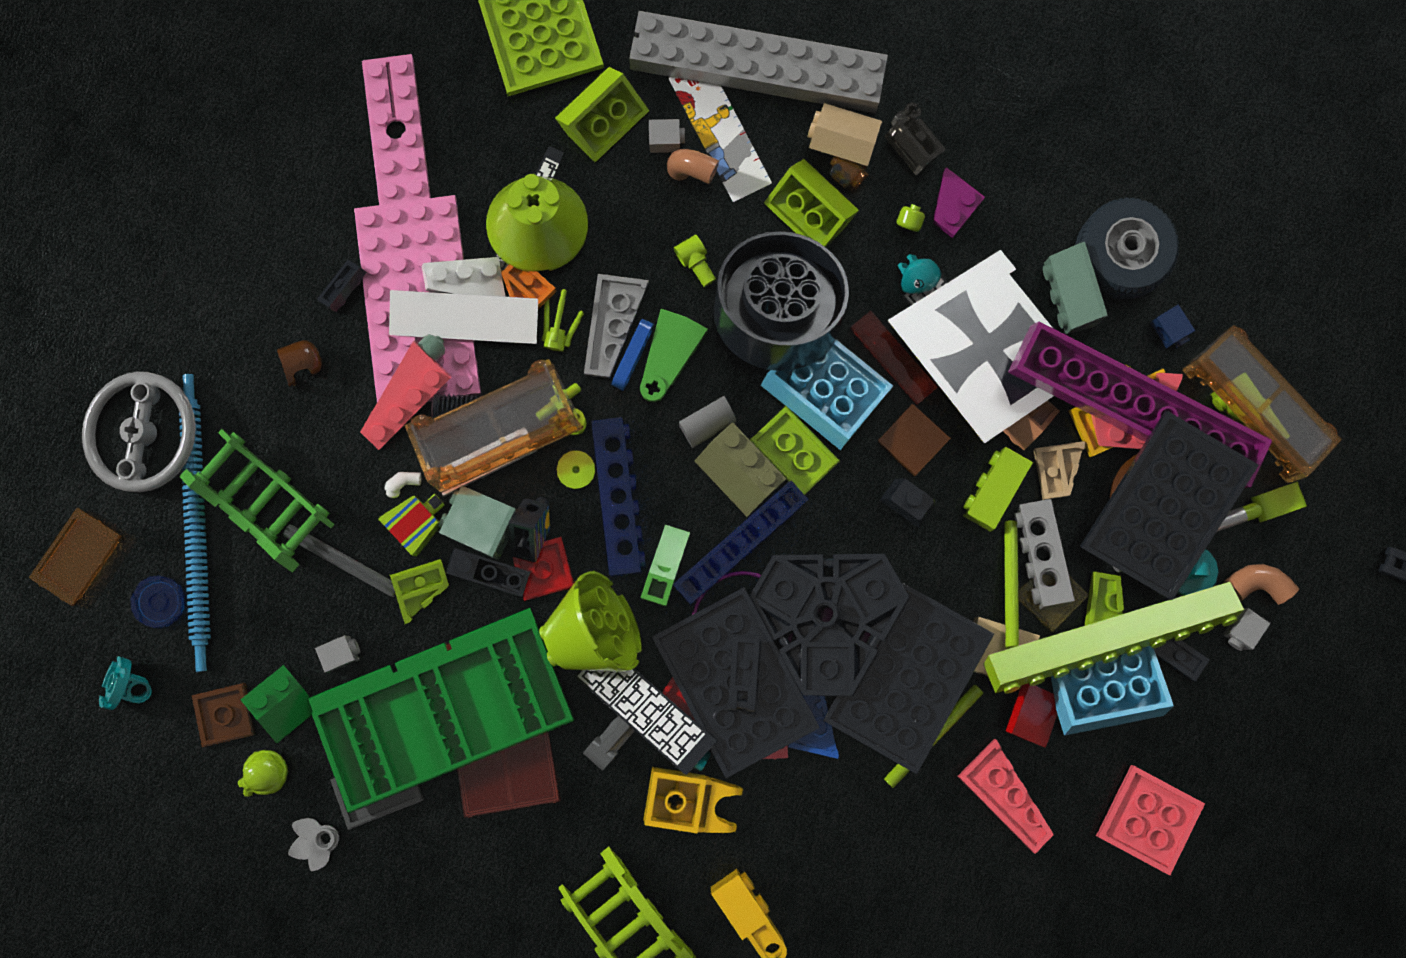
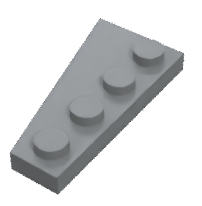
M598 274L584 369L585 376L610 379L649 280Z

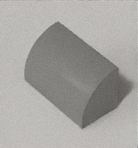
M725 396L679 421V427L691 447L694 448L722 432L732 422L735 424L737 421Z

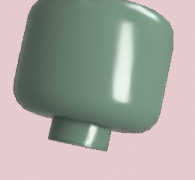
M428 334L418 343L421 349L435 361H438L445 353L444 341L439 336Z

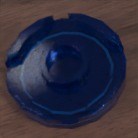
M152 576L144 579L136 586L137 588L132 593L130 599L131 610L135 618L152 628L167 627L173 624L182 615L185 607V594L181 586L173 579L164 576Z

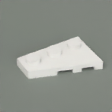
M499 257L422 264L426 291L505 297Z

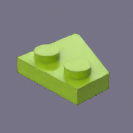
M441 559L390 575L405 624L413 620L412 617L421 608L427 607L436 595L441 594L449 586Z

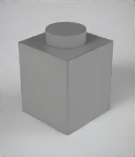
M679 119L649 120L650 153L674 152L680 149V143H685V128H679Z
M1246 608L1237 617L1238 621L1229 625L1223 633L1229 639L1228 643L1240 651L1243 649H1254L1270 625L1265 619L1249 608Z
M344 635L315 648L325 673H331L359 661L357 654L360 653V648L355 639L351 640L350 636Z

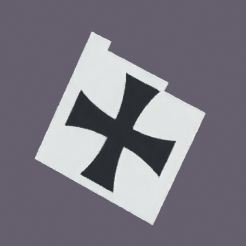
M1001 250L888 320L984 443L1054 396L1008 373L1029 327L1039 321L1051 328L1052 326L1010 276V273L1016 270V268Z

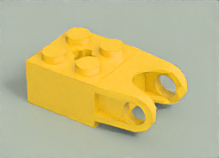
M652 767L644 813V824L646 826L692 833L736 832V823L715 814V806L723 797L742 795L743 788L706 775L694 773L685 775L681 771ZM675 794L682 798L681 801H676L675 805H671V801L668 800L669 797H673Z
M736 869L711 886L712 896L740 938L744 940L747 937L761 958L786 957L787 949L784 940L767 915L770 912L769 907L760 894L755 896L752 892L755 888L746 872L740 874ZM769 944H778L779 948L777 951L772 953L766 951V947Z

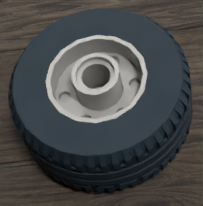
M1138 198L1112 200V202H1108L1098 208L1082 226L1075 245L1082 242L1086 243L1101 295H1105L1108 298L1112 297L1115 300L1140 298L1157 288L1173 271L1179 255L1178 235L1176 234L1177 231L1174 228V224L1171 223V219L1158 206H1153L1151 202L1141 201Z

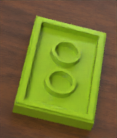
M787 406L750 439L802 497L840 462Z

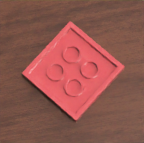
M1131 765L1096 836L1154 868L1171 875L1205 803Z

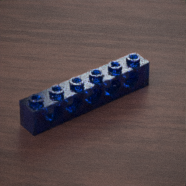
M622 417L591 421L610 577L641 574V567H646L644 551L639 552L638 542L643 541L641 526H636L635 516L640 515L638 500H633L632 490H637L635 474L630 475L629 465L634 464L632 449H627L626 439H630L629 424H624ZM611 440H617L620 443V448L616 452H609L606 449L607 443ZM614 465H619L623 468V474L618 478H613L609 475V470ZM614 492H625L626 500L620 504L613 502L612 495ZM620 516H626L630 520L629 526L625 529H618L615 526V521ZM622 542H630L633 546L632 552L628 555H621L618 552V546Z
M792 480L789 481L676 581L673 587L691 606L803 507L809 499Z

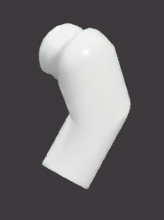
M398 472L386 482V495L390 498H396L400 494V489L405 485H421V473Z

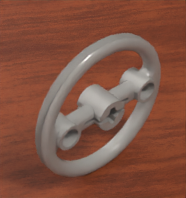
M150 372L124 374L107 383L96 394L86 411L82 428V443L85 457L91 469L106 484L128 492L151 491L172 480L186 464L195 441V416L187 396L171 380ZM133 385L131 397L136 401L133 417L125 419L120 427L121 438L128 442L125 459L117 464V475H115L105 466L99 456L95 437L96 425L99 415L108 400L118 391ZM158 388H161L172 397L179 409L182 419V437L179 448L169 465L155 476L142 480L146 474V467L142 463L144 446L152 444L157 436V429L152 422H149L152 405L156 404L160 399V390Z

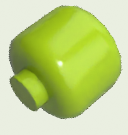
M913 204L910 207L904 206L898 216L897 224L911 231L918 232L925 215L920 212V207Z

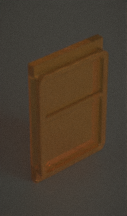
M76 508L29 578L59 597L60 600L74 606L118 545L121 535L102 524L100 520H96L83 510Z

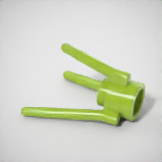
M565 289L561 291L554 327L550 328V332L549 299L544 303L543 347L563 352L564 346H570L571 338L584 314L583 311H579L565 336V330L559 329L567 292Z

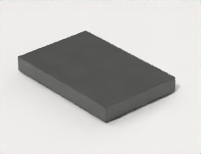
M331 779L348 830L424 800L418 785L353 813H348L336 779Z

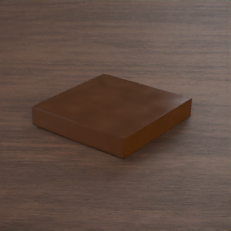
M912 404L877 442L915 477L951 438Z
M246 683L192 695L202 747L256 735L252 713L240 700L248 694Z

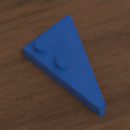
M803 695L820 728L789 744L788 747L838 759L839 754L836 748L832 725L823 721L828 712L825 697Z

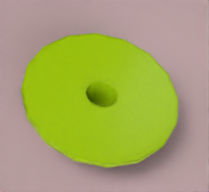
M578 450L564 454L557 465V476L565 486L573 489L583 488L588 485L595 474V464L592 458L585 452Z

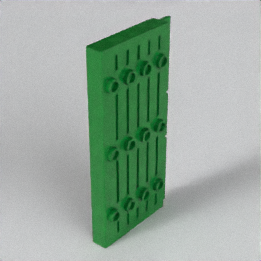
M531 608L450 640L452 649L449 651L446 644L442 643L395 663L397 668L395 673H393L391 665H388L308 698L313 711L314 722L348 813H353L575 721L556 670L547 659L548 650L540 636L539 627Z

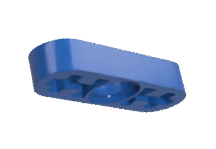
M645 319L640 321L615 373L612 386L623 391L626 388L653 331V323Z

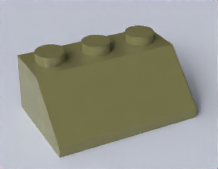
M733 422L713 439L694 461L746 517L756 510L786 480Z

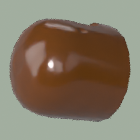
M298 341L277 350L289 387L297 385L294 378L295 372L308 369L312 376H314L322 368V359L319 351L309 341Z

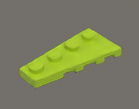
M1092 572L1085 626L1122 615L1124 605L1121 576Z

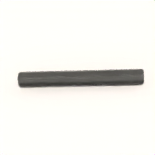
M289 524L283 536L290 540L299 528ZM310 534L299 544L385 594L395 597L396 594L390 579Z

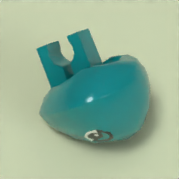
M909 254L907 256L910 261L909 265L906 263L898 264L903 274L901 282L902 291L908 294L930 291L936 287L941 278L939 266L931 259H918L916 255Z

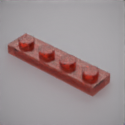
M869 311L851 326L854 334L916 405L938 388L872 311Z

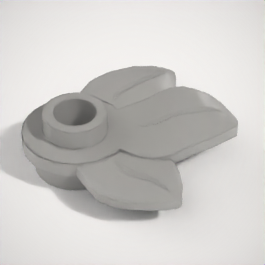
M311 818L295 821L292 824V828L300 837L290 847L289 856L296 859H308L311 871L323 868L329 861L330 851L335 849L339 843L338 831L330 825L321 826L315 819ZM327 833L330 835L331 840L329 843L323 842V834Z

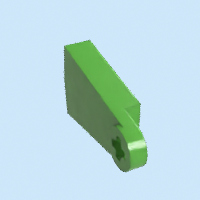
M664 309L660 310L640 385L641 395L645 400L657 402L665 396L670 386H673L707 335V328L685 316ZM654 382L658 383L657 388L660 392H654L653 395H650L649 389L646 386L652 385Z

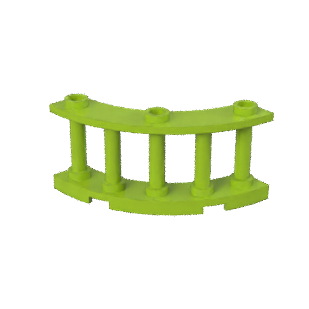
M607 847L600 853L606 862L603 865L604 868L574 893H571L563 884L558 887L563 895L561 899L562 904L570 913L574 912L587 933L596 943L595 951L600 958H618L614 950L646 925L648 927L650 924L659 936L657 941L637 958H654L664 949L667 951L669 948L676 954L673 956L674 958H696L692 950L673 929L670 930L662 921V915L648 898L645 899L637 888L638 884L610 847ZM609 877H616L622 885L618 888L619 892L590 916H587L579 902ZM632 899L640 910L637 913L638 917L606 942L595 925L625 900L629 902Z

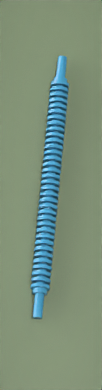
M184 374L183 392L192 406L196 431L192 452L186 462L187 465H184L181 470L185 471L188 469L193 474H196L197 472L201 473L199 470H203V465H200V463H203V459L197 458L202 456V452L198 451L202 450V445H200L202 438H197L202 436L201 431H198L201 430V425H199L201 418H197L201 416V412L198 411L200 410V405L197 404V399L194 398V375ZM184 485L182 490L188 492L182 494L184 498L188 499H183V504L188 505L183 506V511H189L183 513L184 518H189L184 520V524L189 525L184 527V531H190L184 534V538H190L185 540V545H190L185 547V551L190 552L185 554V558H191V560L185 561L186 565H191V567H186V572H191V574H186V578L192 579L186 581V585L192 586L187 588V592H192V594L187 595V599H193V601L187 602V606H193V608L187 609L188 613H193V615H188V620H193V622H188V626H194V629H188V633H194L193 636H189V640H192V646H195L196 672L207 671L205 645H208V639H211V635H205V632H210V628H205L206 625H210V621H204V619L210 618V614H204V612L209 611V607H204V605H209V600H203V598H209L208 593H203L208 591V587H203V585L208 584V580H203V578L208 577V573H202V571L208 570L207 566H202L207 564V559H202L207 557V553L201 552L207 550V546H201V544H206V539H201V537H206V532H200L206 530L205 525H200L205 523V519L200 518L205 517V512H200L205 510V505H199L205 503L204 498H199L201 497L187 485Z

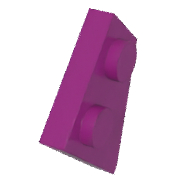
M946 168L942 175L933 223L953 238L985 197Z

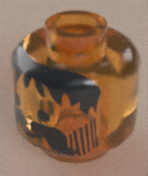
M837 156L830 162V165L833 166L830 176L845 189L851 187L856 189L868 175L866 165Z

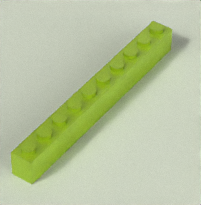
M1227 582L1173 600L990 654L983 665L995 693L1004 691L1008 694L1018 690L1021 685L1029 683L1030 686L1042 683L1045 681V678L1050 676L1060 678L1076 668L1079 671H1083L1092 667L1096 662L1103 661V663H1109L1116 660L1118 655L1127 653V656L1135 655L1141 652L1144 647L1151 646V648H1157L1173 638L1175 641H1180L1196 631L1199 634H1203L1219 624L1229 626L1238 621L1237 617L1243 612L1244 608L1231 582Z

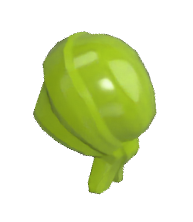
M261 750L251 754L244 763L243 778L238 781L239 787L244 788V796H252L253 792L260 795H268L279 791L287 779V764L282 756L275 751Z

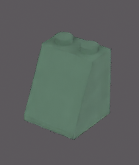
M461 486L460 490L456 489L450 499L452 507L449 513H444L438 527L441 528L439 533L499 561L510 539L509 521L516 512V509Z

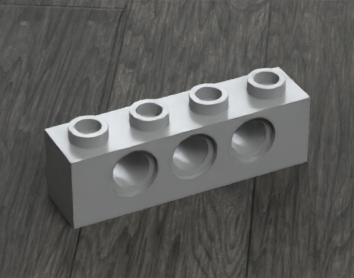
M1051 499L1019 505L1017 513H1014V518L1017 522V528L1022 529L1023 538H1020L1022 552L1027 553L1029 563H1026V572L1029 579L1033 578L1035 588L1031 589L1034 604H1039L1040 610L1072 604L1075 600ZM1033 524L1040 525L1044 531L1043 535H1034L1031 532L1030 526ZM1039 549L1046 550L1049 553V560L1041 561L1038 559L1036 551ZM1045 574L1053 576L1055 585L1052 587L1046 586L1042 581V576Z

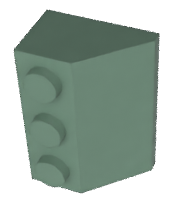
M1079 243L1049 256L1044 262L1043 274L1045 279L1049 280L1051 284L1050 296L1053 304H1057L1059 314L1057 319L1060 328H1064L1067 335L1097 326L1108 315L1086 243Z

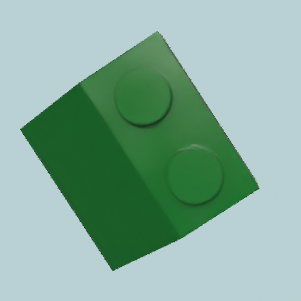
M284 665L240 699L277 744L311 717L313 712L308 700L310 698L309 695Z

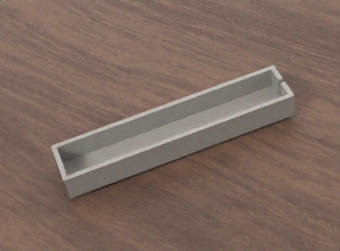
M639 11L629 59L630 68L635 71L876 113L888 55Z

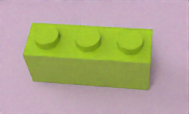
M1007 447L1003 448L1000 452L996 450L988 463L992 465L988 474L983 472L976 484L979 487L976 495H970L965 502L963 508L966 509V512L963 516L988 531L994 530L1033 462Z

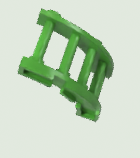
M221 429L219 434L227 441L224 447L201 473L193 474L186 469L179 477L189 488L214 507L220 504L219 507L229 515V519L246 533L250 532L258 539L257 543L275 561L293 572L299 566L298 562L292 557L295 554L293 551L319 521H322L330 528L334 526L327 518L330 513L320 504L314 506L289 484L291 478L279 469L275 472L243 446L245 441L235 432L229 435ZM237 449L250 461L224 491L221 489L218 493L208 485L210 483L209 479L234 450ZM259 467L274 480L247 510L241 511L231 503L234 500L232 497ZM283 487L295 499L269 529L265 528L263 530L254 522L257 519L255 516L275 493ZM304 506L312 515L286 544L280 546L276 542L277 534L299 509Z

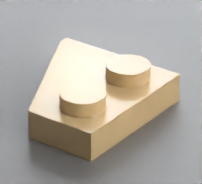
M1085 441L1034 449L1042 500L1070 496L1074 484L1073 480L1079 468L1078 463L1081 453L1085 448Z

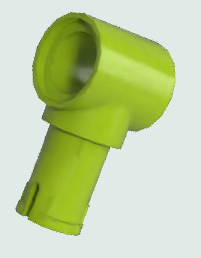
M697 235L674 247L680 262L684 267L688 266L689 269L695 272L703 287L716 281L715 276L705 261L707 259L705 256L707 254L706 249Z

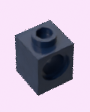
M1179 305L1150 322L1166 349L1173 344L1176 348L1180 347L1190 340L1188 335L1195 331Z

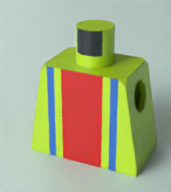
M433 494L424 504L419 498L412 496L382 515L379 520L412 556L417 557L438 531L440 521L434 515L445 504L436 494Z

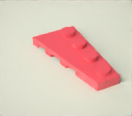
M414 340L360 433L380 450L452 376L437 361L429 357Z
M993 739L958 777L1036 854L1054 834L1037 806L1033 803L1010 761L1001 750L998 741Z

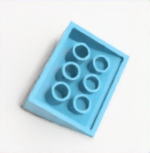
M837 340L831 349L816 362L794 370H770L761 384L763 388L840 450L893 387L891 383Z
M1151 646L1142 648V651L1135 655L1127 656V653L1118 655L1116 660L1109 663H1103V661L1096 662L1092 667L1083 671H1079L1078 668L1070 670L1067 675L1060 678L1051 676L1056 711L1064 735L1164 716L1174 706L1156 653Z

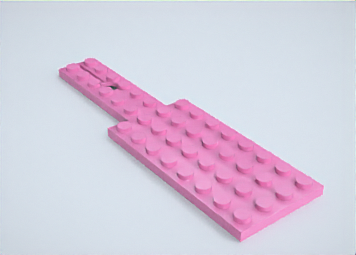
M412 54L362 61L379 205L355 208L354 212L361 268L367 272L362 280L377 402L412 342L415 340L419 343L424 338L389 335L390 290L429 292L425 289L422 271L423 263L464 260L456 196L431 198ZM394 121L402 122L406 127V131L398 139L390 138L386 132L388 125ZM442 338L445 353L437 362L452 377L435 394H442V396L445 394L446 397L450 394L451 398L453 394L455 396L459 394L460 397L462 395L466 397L467 394L469 396L480 395L481 390L474 340Z

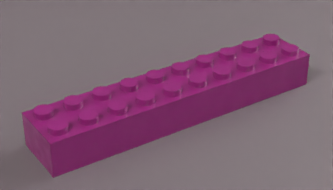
M1040 321L1029 327L1008 373L1146 442L1159 419L1167 410L1257 463L1259 466L1245 488H1251L1272 442L1271 439Z

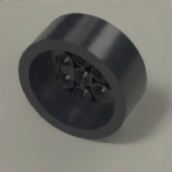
M767 232L746 239L727 255L719 271L714 304V320L721 339L736 356L751 365L767 370H794L816 362L831 349L840 332L849 297V286L845 271L831 251L819 242L804 235L791 232Z

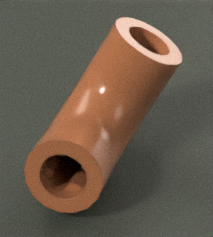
M678 149L668 158L667 170L669 175L676 180H684L691 176L710 184L717 171L719 160L699 151Z
M1265 564L1247 565L1234 572L1224 581V583L1231 582L1240 601L1256 590H1263L1270 594L1279 605L1289 600L1299 591L1298 586L1280 569Z

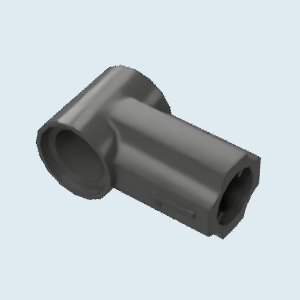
M618 716L601 736L598 735L583 754L603 771L635 730Z

